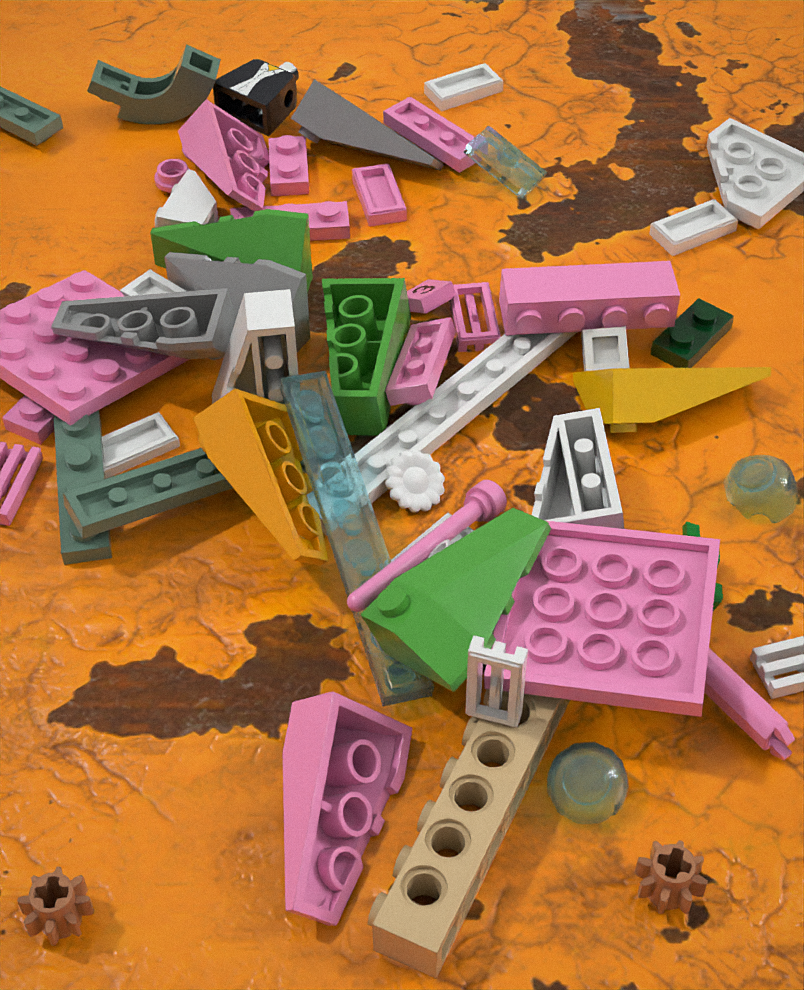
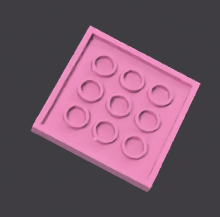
M86 270L74 273L70 277L43 288L20 301L9 304L0 310V378L70 426L86 414L88 416L190 359L54 334L51 326L62 301L124 296L122 292Z
M547 521L551 530L529 574L519 579L511 595L515 602L509 614H501L493 633L495 641L506 643L505 653L514 655L517 646L528 649L524 694L702 717L720 539ZM486 664L484 684L485 689H490L491 665ZM504 669L503 691L509 692L511 670Z

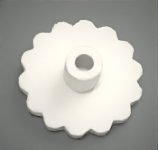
M418 449L412 452L404 450L399 456L391 459V466L386 469L388 479L385 481V485L390 489L391 499L398 501L402 509L409 508L413 513L419 510L425 512L430 510L432 505L435 506L440 502V495L445 492L443 486L445 476L440 472V464L433 461L430 454H422Z

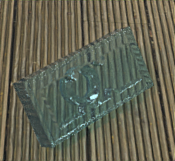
M489 125L467 144L463 152L522 200L543 181L547 171Z

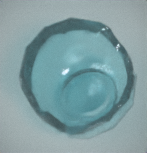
M752 455L741 458L733 463L723 481L727 501L731 505L736 506L746 519H750L756 514H763L769 518L770 522L777 523L792 514L798 502L797 482L790 466L784 460L774 456Z
M581 742L570 745L556 755L547 774V793L559 814L577 824H598L609 819L610 816L616 815L624 805L629 788L628 774L623 761L612 749L596 742Z

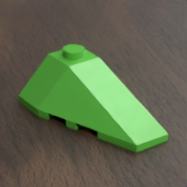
M265 209L255 211L252 217L234 219L233 215L220 217L219 221L215 223L201 225L196 221L152 228L150 232L155 265L166 268L165 256L169 252L207 255L212 261L222 262L227 257H237L241 263L254 264L258 259L271 260L306 274L308 293L313 277L309 215L307 213Z
M511 508L396 577L363 611L361 617L386 655L455 692L467 678L468 650L473 635L484 638V648H492L496 640L492 632L501 614H509L515 602L511 594L519 579L529 574L551 527L547 521Z

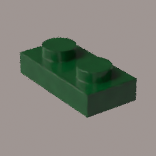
M698 298L675 320L674 327L666 328L652 342L651 355L675 368H692L732 328L734 315Z

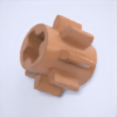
M681 840L676 844H666L663 846L658 841H654L650 852V859L638 857L634 874L643 878L639 885L638 897H648L657 906L659 914H663L665 910L680 908L685 914L689 913L693 900L692 895L703 897L708 882L704 877L698 875L703 866V856L694 857L684 847V842Z
M56 867L54 872L40 877L33 875L31 877L32 886L29 896L19 897L17 901L22 914L27 916L23 923L28 935L32 937L42 931L48 936L51 946H55L59 939L66 938L72 934L79 937L82 934L80 930L82 917L94 914L91 899L85 896L88 888L84 877L79 875L70 880L63 874L61 867Z

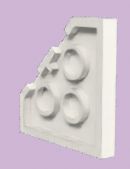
M729 118L708 134L706 147L724 208L743 223L760 229L804 191V152L732 118Z

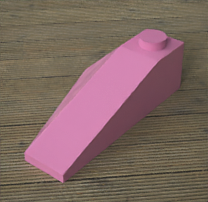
M206 99L178 130L183 154L191 162L195 163L229 197L254 212L262 210L266 190L262 182L268 175V171L264 167L269 163V153L263 135Z
M329 692L292 702L282 752L286 911L328 926L338 924L362 872L363 863L361 857L371 836L379 835L385 822L381 817L383 809L390 795L397 794L403 783L412 734V727L336 692Z

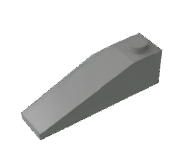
M315 79L291 117L292 120L301 125L298 132L316 144L320 139H323L333 145L439 171L444 166L442 162Z
M169 252L165 256L168 280L182 289L197 291L228 288L236 318L244 293L290 289L297 353L310 339L306 274L271 260L258 259L254 264L241 263L237 257H227L222 262L212 261L207 255Z
M228 288L62 301L51 328L54 334L190 360L204 358L216 360L223 358L236 316Z

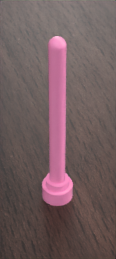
M482 480L466 493L464 506L352 592L347 598L348 607L354 612L364 610L396 577L428 559L433 549L447 539L451 541L475 521L487 522L494 519L507 506V498L503 489L491 480Z

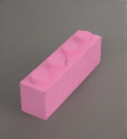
M670 261L501 269L499 303L505 336L582 332L584 329L625 326L626 329L674 327L680 292Z

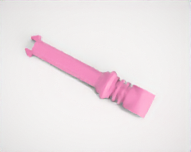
M709 648L704 692L763 750L770 748V753L773 756L782 760L788 758L792 751L787 746L795 741L793 734L788 728V722Z

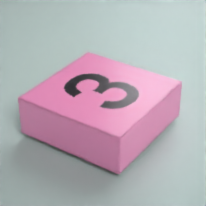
M428 279L408 290L410 312L427 314L453 299L456 292L452 281Z

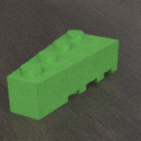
M405 278L322 279L327 322L326 333L329 347L331 390L341 435L378 436L387 427L391 406L385 389L407 337L411 320Z

